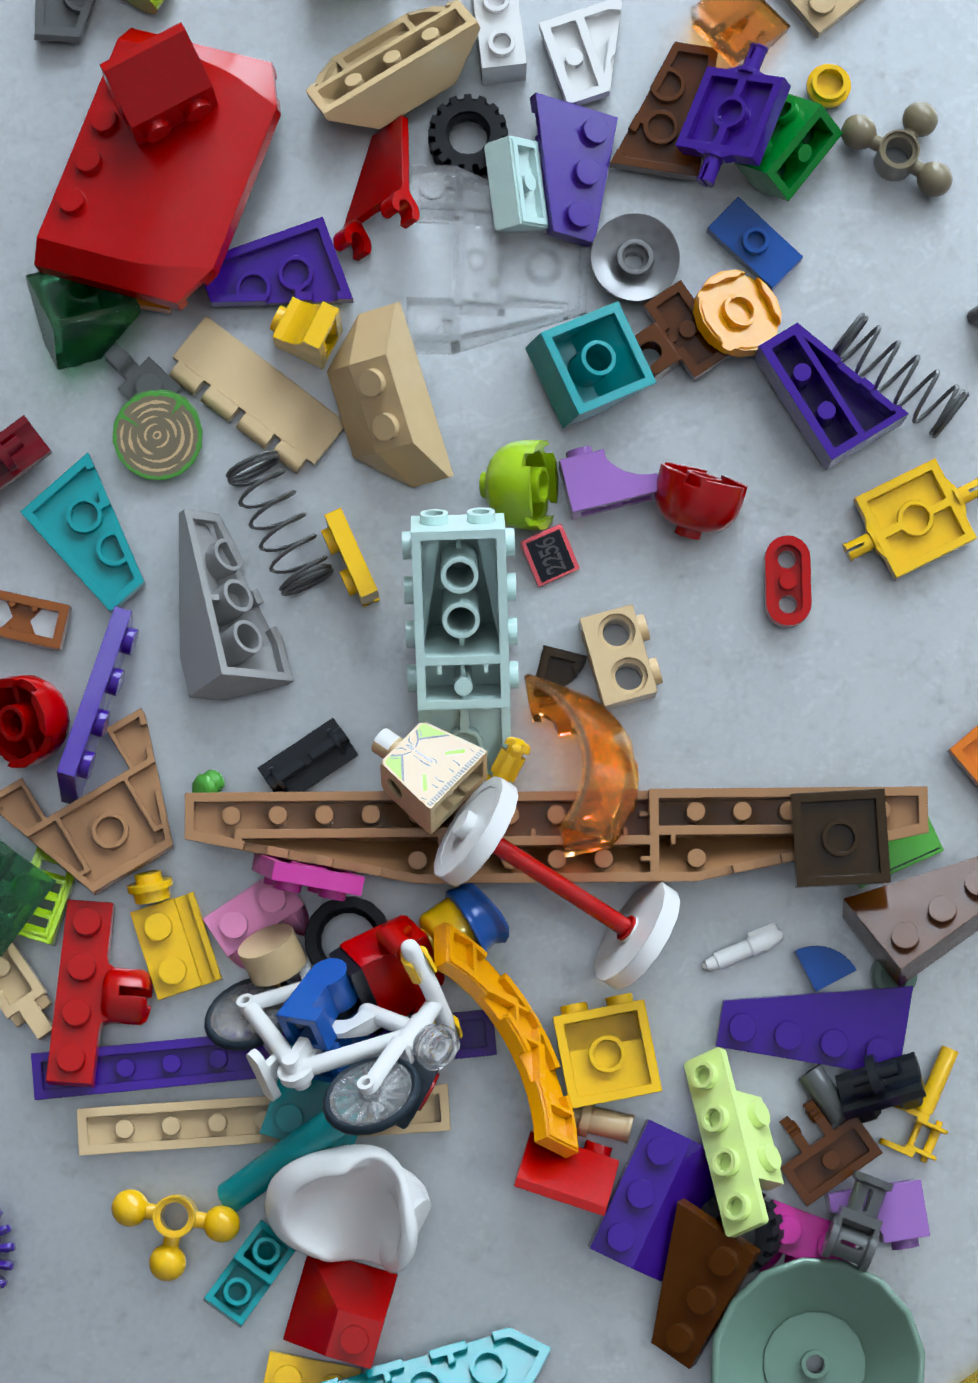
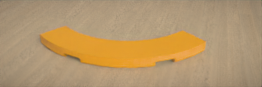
M447 922L434 927V964L437 970L463 988L482 1008L503 1038L513 1057L527 1094L535 1143L565 1158L577 1154L579 1149L577 1129L570 1095L563 1096L555 1070L560 1068L559 1061L548 1036L528 1001L507 973L500 975L485 959L488 953L470 937Z

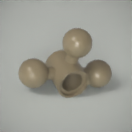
M924 101L910 104L905 109L902 117L905 129L890 131L884 137L877 134L874 121L866 115L855 114L845 120L841 128L843 142L853 150L870 148L875 151L874 166L882 178L888 181H900L909 174L917 177V185L925 195L939 197L948 192L953 182L950 168L939 161H931L925 164L918 160L920 146L917 138L928 136L935 130L938 124L937 111L931 104ZM890 148L901 149L906 154L908 161L894 163L887 157L886 150Z

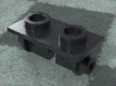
M332 718L259 766L258 770L273 792H305L359 755L342 728Z

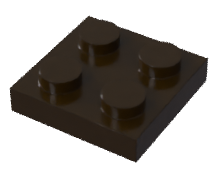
M884 789L793 793L789 795L795 888L891 882Z

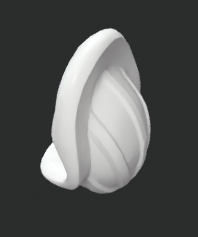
M364 1144L328 1148L293 1160L274 1175L268 1185L265 1196V1213L268 1223L276 1236L287 1246L324 1262L348 1260L372 1262L383 1266L389 1273H398L404 1270L411 1262L416 1251L418 1234L431 1209L426 1187L416 1175L403 1168L399 1161L385 1149Z

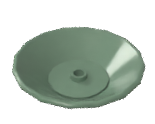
M802 1257L762 1271L731 1299L713 1337L711 1383H924L925 1349L911 1310L882 1278L868 1271L865 1273L859 1271L858 1266L845 1260ZM818 1355L822 1358L823 1366L818 1372L808 1371L806 1362L810 1356Z

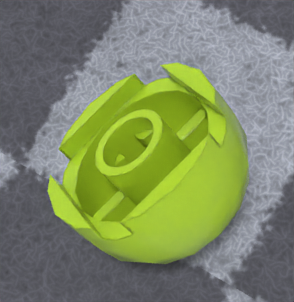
M520 440L502 446L490 459L487 470L483 471L480 475L479 490L481 497L486 498L489 508L494 509L495 513H504L505 525L511 528L546 530L552 523L554 515H546L548 510V500L551 503H557L558 470L554 453H545L544 447L549 445L547 440Z

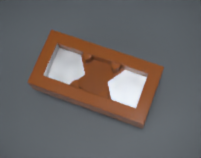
M0 590V638L62 652L72 607L67 604Z

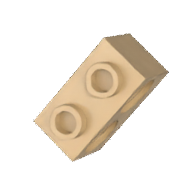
M633 604L580 618L578 626L602 711L654 698L658 692L656 685L662 684L663 680L656 657L648 659L644 641L650 640V634L644 614L636 615ZM613 624L621 625L628 632V641L621 646L610 645L603 636V631L606 627ZM622 668H632L639 673L641 684L632 690L623 689L617 684L615 674Z

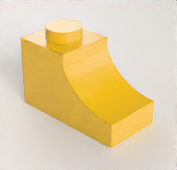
M292 297L287 308L283 306L278 308L271 322L270 330L274 332L272 337L275 347L323 370L343 332L339 308L324 301L322 304H311Z

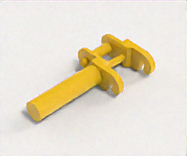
M941 1046L924 1086L927 1096L923 1097L922 1106L905 1110L899 1107V1105L893 1106L914 1116V1122L916 1123L908 1142L900 1146L880 1137L879 1144L912 1158L914 1153L922 1156L920 1161L927 1163L928 1159L937 1160V1157L932 1155L940 1133L947 1135L948 1131L941 1128L943 1122L937 1120L934 1125L928 1122V1120L935 1111L959 1052L946 1046ZM925 1126L931 1129L923 1150L915 1147L914 1143L921 1127Z

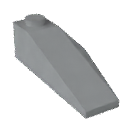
M183 509L179 513L180 659L189 697L229 700L290 684L293 682L284 641L276 626L269 628L259 608V605L264 603L258 589L250 590L240 570L243 560L220 514Z

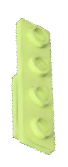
M717 1047L685 1062L684 1069L726 1236L735 1238L768 1223L769 1218L761 1189L769 1191L783 1185L784 1182L780 1170L782 1164L781 1156L774 1146L769 1128L770 1114L768 1108L764 1104L762 1097L736 1090L727 1052L725 1049Z

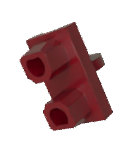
M25 415L0 432V491L52 454L50 448Z

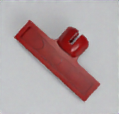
M71 899L67 901L46 1082L48 1084L94 1088L100 1036L103 1027L110 1023L142 1025L149 1017L151 1006H147V1000L152 998L153 991L149 973L141 969L116 968L110 965L109 962L115 916L114 903Z

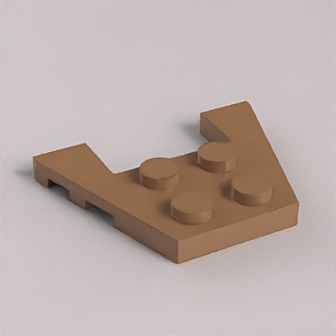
M142 708L107 727L106 730L129 769L49 817H45L23 778L0 790V815L94 895L104 891L174 849L148 723Z

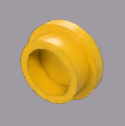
M823 64L816 67L808 76L806 91L810 100L822 104L825 109H832L842 105L847 100L851 90L849 75L843 68L835 64Z
M151 870L134 875L135 882L127 886L128 894L133 895L135 904H149L170 898L169 887L173 885V880L170 876L162 877L161 870Z

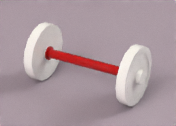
M497 776L485 781L463 804L446 830L436 853L433 865L434 875L448 884L457 887L468 881L483 866L492 853L607 926L608 930L600 945L595 962L596 977L617 990L630 986L646 972L669 939L679 912L680 899L678 892L662 882H651L644 885L630 897L619 912L504 839L503 835L515 812L518 800L517 788Z

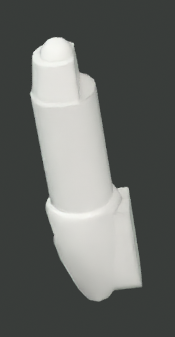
M776 923L758 928L747 933L745 940L714 952L712 957L702 962L701 967L710 972L725 968L752 956L756 957L778 945L784 939L783 933L778 929Z

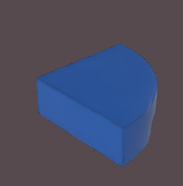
M807 946L793 951L814 992L857 970L846 956L829 947Z

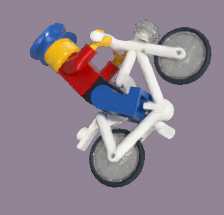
M473 883L461 884L458 887L447 890L444 900L420 915L419 927L408 916L400 915L339 945V948L328 954L330 958L322 960L312 966L309 957H307L305 966L291 977L298 981L296 983L289 984L287 981L268 987H258L248 978L233 984L217 996L208 1008L204 1022L207 1037L216 1046L232 1051L252 1049L246 1054L247 1060L262 1091L271 1101L274 1102L281 1096V1092L274 1080L279 1077L282 1085L298 1091L310 1087L311 1080L329 1082L331 1084L327 1088L323 1099V1113L327 1122L334 1129L344 1134L355 1136L382 1132L403 1120L412 1111L419 1099L421 1078L417 1069L412 1065L415 1060L414 1055L422 1067L430 1071H436L447 1066L460 1049L459 1038L463 1037L460 1022L452 1014L441 989L445 976L437 970L434 964V927L447 922L466 934L487 952L495 943H506L509 938V925L500 910ZM409 1013L412 1015L411 1018H408L406 1016ZM386 1029L392 1031L391 1033L377 1036ZM372 1033H374L377 1036L369 1039ZM263 1045L271 1056L265 1060L262 1054L255 1048Z

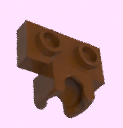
M681 280L644 304L643 309L653 324L635 335L642 351L653 349L660 356L650 367L656 381L679 367L680 363L692 380L695 381L731 357V355L724 354L710 345L698 330L693 315L694 298Z

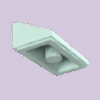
M506 136L487 143L484 150L495 229L503 232L548 229L538 142Z

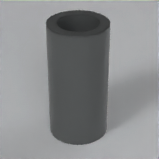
M821 1064L798 1078L808 1096L818 1106L830 1125L844 1117L839 1090Z

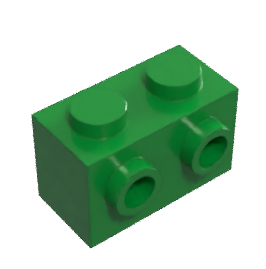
M788 94L760 166L735 162L734 164L754 189L789 202L843 132L822 104Z

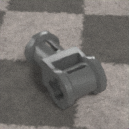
M854 1170L852 1177L855 1179V1183L846 1206L840 1204L836 1216L833 1217L820 1255L825 1258L833 1255L858 1265L859 1271L865 1273L875 1254L880 1236L879 1231L883 1223L877 1217L886 1193L892 1192L894 1184ZM870 1190L864 1209L862 1210L868 1191ZM846 1240L848 1242L859 1245L860 1247L854 1248L844 1243H841L840 1241Z

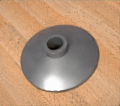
M628 213L611 219L601 227L592 243L590 263L597 282L606 292L624 301L642 302L653 299L672 284L679 269L680 251L675 236L660 220L646 214ZM629 255H636L641 259L642 265L638 268H630L626 264L625 258Z

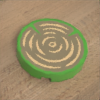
M150 390L135 394L121 406L113 424L112 442L118 458L131 472L145 479L166 480L181 475L194 464L202 448L203 428L197 410L185 397L170 390Z

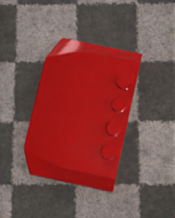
M134 28L128 29L117 39L109 59L157 34ZM192 43L213 86L218 106L212 108L210 113L201 120L195 122L187 121L171 129L169 135L155 143L147 142L139 147L115 107L104 76H102L36 238L34 265L38 271L182 311L189 304L186 299L202 284L208 286L218 276L281 117L280 101L277 98L275 82L277 73L272 62Z

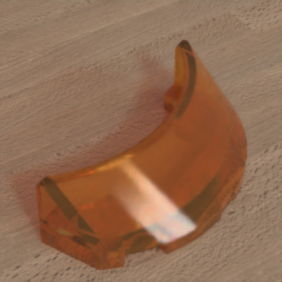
M527 674L524 676L532 722H542L541 718L551 721L559 736L577 733L581 745L583 770L580 787L572 808L565 819L560 822L559 828L565 857L612 848L621 837V829L631 811L634 812L638 799L639 770L638 763L634 758L632 742L620 722L597 701L568 687Z

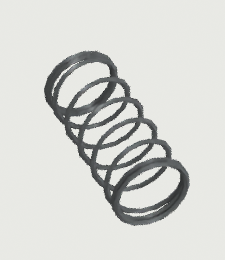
M861 313L834 346L832 351L839 357L842 356L869 319L868 315L865 316V313ZM881 325L873 328L842 358L841 361L845 362L872 337L857 364L856 374L859 373L864 360L880 334ZM896 340L859 376L861 378L864 377L893 350L875 382V389L881 393L913 364L894 398L893 404L896 406H903L932 379L913 414L912 423L914 424L922 421L952 393L936 424L929 432V436L933 435V438H937L969 397V392L966 393V390H962L957 395L960 387L959 384H955L917 418L940 375V370L937 369L930 373L910 394L898 403L921 358L920 355H915L889 381L878 389L884 374L900 348L901 340Z
M268 450L235 464L226 472L225 476L228 478L229 485L236 487L250 486L239 499L238 504L240 507L247 509L262 507L252 516L248 525L254 530L273 529L261 540L259 549L265 552L284 550L272 561L269 570L276 574L295 572L279 587L282 596H290L323 582L333 574L334 569L331 564L313 567L327 560L328 556H322L312 562L294 568L274 570V565L282 557L298 546L315 539L317 534L309 535L300 541L280 547H263V544L269 537L286 525L305 517L307 514L306 512H301L285 521L271 525H253V521L265 510L277 502L296 494V490H291L273 500L250 505L243 504V499L256 487L286 472L285 468H281L263 478L237 483L253 478L278 463L280 460L278 451ZM265 461V462L259 464L258 466H255V467H253V468H251V469H249V470H246V471H244V472H241V471L245 470L246 468H248V467H250V466H253V465H255V464H257V463H259V462Z

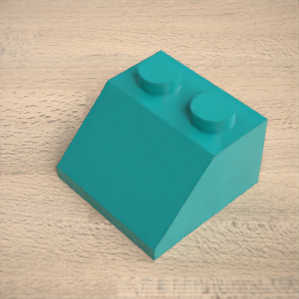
M618 301L539 333L525 347L563 429L598 415L657 383Z

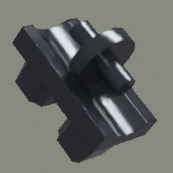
M915 1052L881 1062L877 1061L874 1054L864 1056L865 1067L835 1075L841 1099V1108L846 1120L858 1117L861 1123L876 1120L882 1113L881 1110L899 1105V1107L909 1110L922 1106L923 1097L927 1096Z

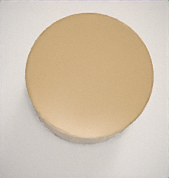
M275 924L260 929L246 938L238 948V955L252 983L258 987H268L288 980L297 974L307 962V956L293 927L289 924Z

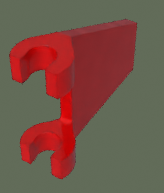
M403 115L372 136L345 224L333 237L335 250L341 252L351 245L353 248V259L356 261H360L371 253V240L362 224L373 215L381 211L382 217L389 219L399 213L401 217L400 226L405 229L416 223L420 217L417 203L409 190L408 118Z

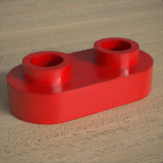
M789 535L773 540L764 554L765 612L771 622L783 628H792L801 624L810 613L812 606L810 551L801 539ZM784 553L791 555L794 559V566L783 568L778 562V556ZM783 598L791 599L795 603V611L791 613L783 612L779 607V601Z

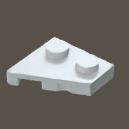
M607 0L539 22V31L564 101L580 106L610 95L622 0Z

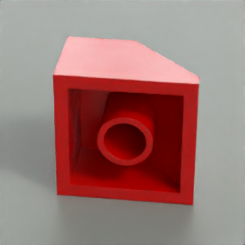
M182 22L99 64L113 103L138 147L147 142L155 143L169 135L171 129L187 121L195 122L201 120L210 113L212 108L218 106L213 86Z
M530 1131L513 1186L604 1216L619 1160L610 1157L613 1148L586 1140L584 1148L578 1147L577 1154L565 1158L535 1143L534 1132Z

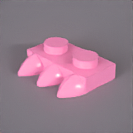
M264 878L203 918V921L227 957L243 969L245 967L238 955V948L250 935L265 927L282 923L291 925L296 934L305 936V930L309 922L308 911L297 893L275 889L273 885L263 883Z

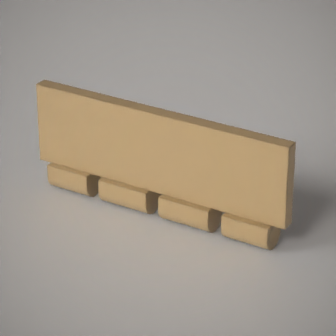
M207 316L173 355V359L178 363L171 370L169 376L193 396L207 384L209 388L203 394L200 401L229 423L240 410L245 413L236 425V428L264 450L273 442L275 437L278 438L280 442L274 450L278 451V455H280L279 461L296 474L300 472L307 461L315 466L344 431L342 419Z

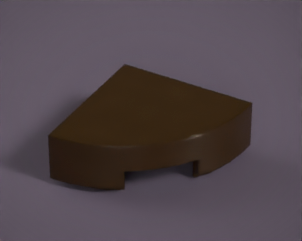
M544 645L532 691L550 692L567 686L581 673L588 656Z

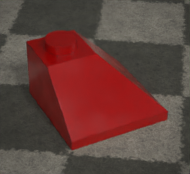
M307 1256L283 1340L326 1357L371 1369L398 1274L389 1273L387 1270L352 1260L324 1262Z

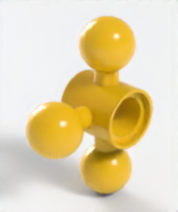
M127 1189L115 1196L111 1206L112 1215L119 1224L133 1227L139 1225L145 1219L153 1220L157 1231L164 1236L163 1244L156 1247L149 1258L151 1273L161 1281L176 1280L185 1270L186 1257L179 1248L181 1236L190 1233L194 1228L204 1229L206 1235L211 1240L224 1243L232 1240L240 1229V1218L234 1209L217 1205L207 1213L199 1212L196 1203L190 1197L183 1194L170 1195L161 1199L157 1204L148 1203L146 1197L141 1192ZM172 1202L182 1204L188 1212V1221L182 1229H173L164 1220V1211Z

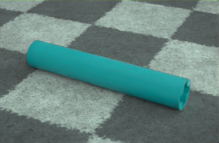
M351 1092L345 1093L333 1102V1111L341 1121L349 1125L358 1126L367 1119L366 1106L356 1094ZM322 1110L222 1182L217 1189L219 1200L223 1206L230 1207L238 1212L267 1191L271 1179L282 1167L297 1158L326 1149L346 1134L334 1129L327 1122Z

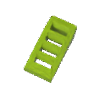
M37 847L7 932L55 946L67 909V901L71 897L76 879L68 872H66L65 876L42 870L44 861L53 864L57 863ZM38 878L62 885L59 894L36 887ZM36 896L55 902L53 910L50 911L31 905L32 897ZM27 913L48 919L47 927L43 928L26 923Z

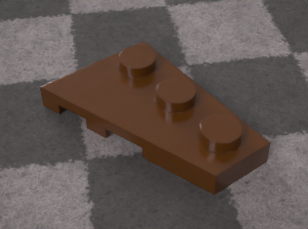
M674 42L643 104L632 120L619 149L616 150L609 168L696 181L699 175L701 157L682 154L675 145L707 66L716 67L719 48Z
M685 1198L677 1202L651 1343L688 1369H691L698 1362L721 1322L731 1299L737 1294L761 1250L741 1236L735 1238L726 1236L722 1223Z

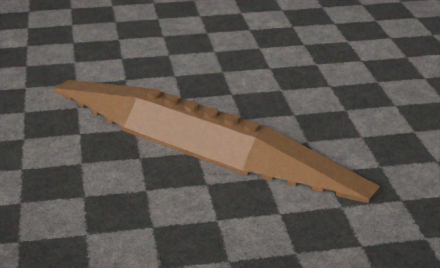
M927 786L670 788L644 791L518 792L515 812L503 838L573 883L697 882L793 862L790 794L884 789L888 841L929 833ZM385 791L185 793V840L414 884H448L434 875L433 865L438 847L446 830L467 799L430 835ZM492 853L483 866L463 884L538 882Z

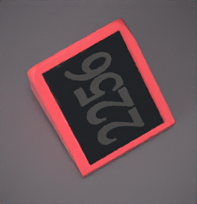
M562 524L520 542V549L538 588L580 569Z

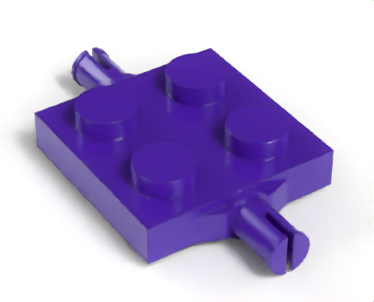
M752 42L750 44L742 66L728 69L707 66L675 145L682 154L705 158L699 175L696 178V182L702 186L714 187L722 164L735 162L760 166L791 88L785 77L765 75L760 72L764 58L768 53V48L760 43L755 44V42Z

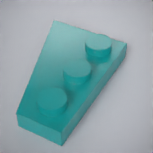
M89 452L20 511L111 614L114 606L120 608L146 585Z

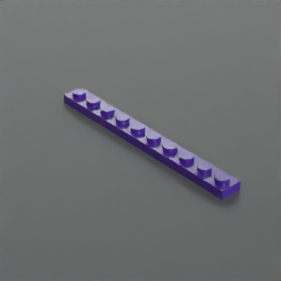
M483 1010L452 1012L460 1022L463 1037L459 1038V1051L455 1054L445 1053L443 1060L497 1055L494 1024ZM386 1029L377 1036L391 1033L392 1031ZM253 1032L219 1035L226 1040L235 1042L257 1038ZM372 1033L369 1039L377 1036L374 1033ZM207 1036L99 1047L94 1088L48 1084L46 1082L49 1052L31 1054L34 1100L257 1078L246 1057V1054L252 1049L242 1051L226 1050L216 1046ZM263 1045L255 1048L262 1054L265 1060L271 1056Z

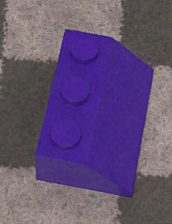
M646 1119L610 1196L605 1215L601 1216L588 1247L629 1268L663 1282L677 1202L685 1198L701 1209L715 1194L704 1146Z

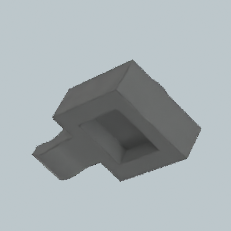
M117 343L103 355L106 358L105 361L125 379L118 387V391L127 400L135 394L150 390H170L177 394L182 391V387L150 357L139 366Z

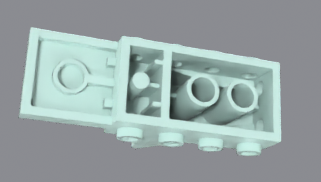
M473 508L463 515H448V511L442 509L424 510L420 512V516H411V531L402 532L403 560L412 559V576H404V603L414 604V620L405 621L406 648H415L416 664H407L408 692H417L418 724L427 722L486 750L487 774L492 775L493 772L490 771V768L501 747L507 748L508 745L505 744V740L511 736L510 689L519 688L518 661H509V645H518L517 617H508V601L516 600V573H507L506 556H515L514 528H505L504 513H495V510L491 508Z

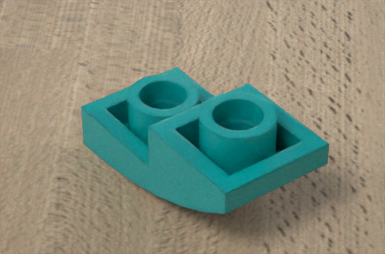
M260 1220L206 1294L203 1301L241 1328L296 1250L287 1246L276 1236L268 1224Z

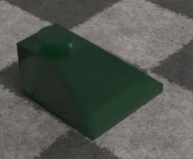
M41 272L26 275L28 289L42 338L57 370L76 367L102 359L103 355L141 313L137 299Z

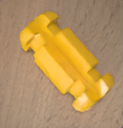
M512 736L506 738L505 744L508 746L507 748L501 747L490 768L493 774H487L485 781L497 776L507 782H515L526 761L523 755L530 754V746L520 738Z

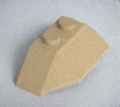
M459 0L450 1L445 6H431L408 12L332 57L318 74L315 83L310 84L307 88L306 93L327 121L381 129L399 116L408 113L456 84L481 28L478 21Z
M400 301L359 314L327 370L353 458L412 488L454 476Z

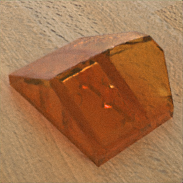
M701 0L691 8L692 28L732 67L743 65L752 42H755V44L760 43L769 50L791 27L765 0Z

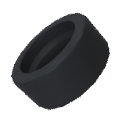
M346 896L345 901L329 900L323 903L311 915L305 930V951L312 966L328 959L322 948L321 936L325 925L333 917L342 913H354L364 917L375 928L387 922L385 915L372 902L357 896Z

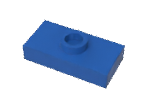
M737 197L709 225L706 231L749 273L765 282L772 291L803 259V256L740 197Z

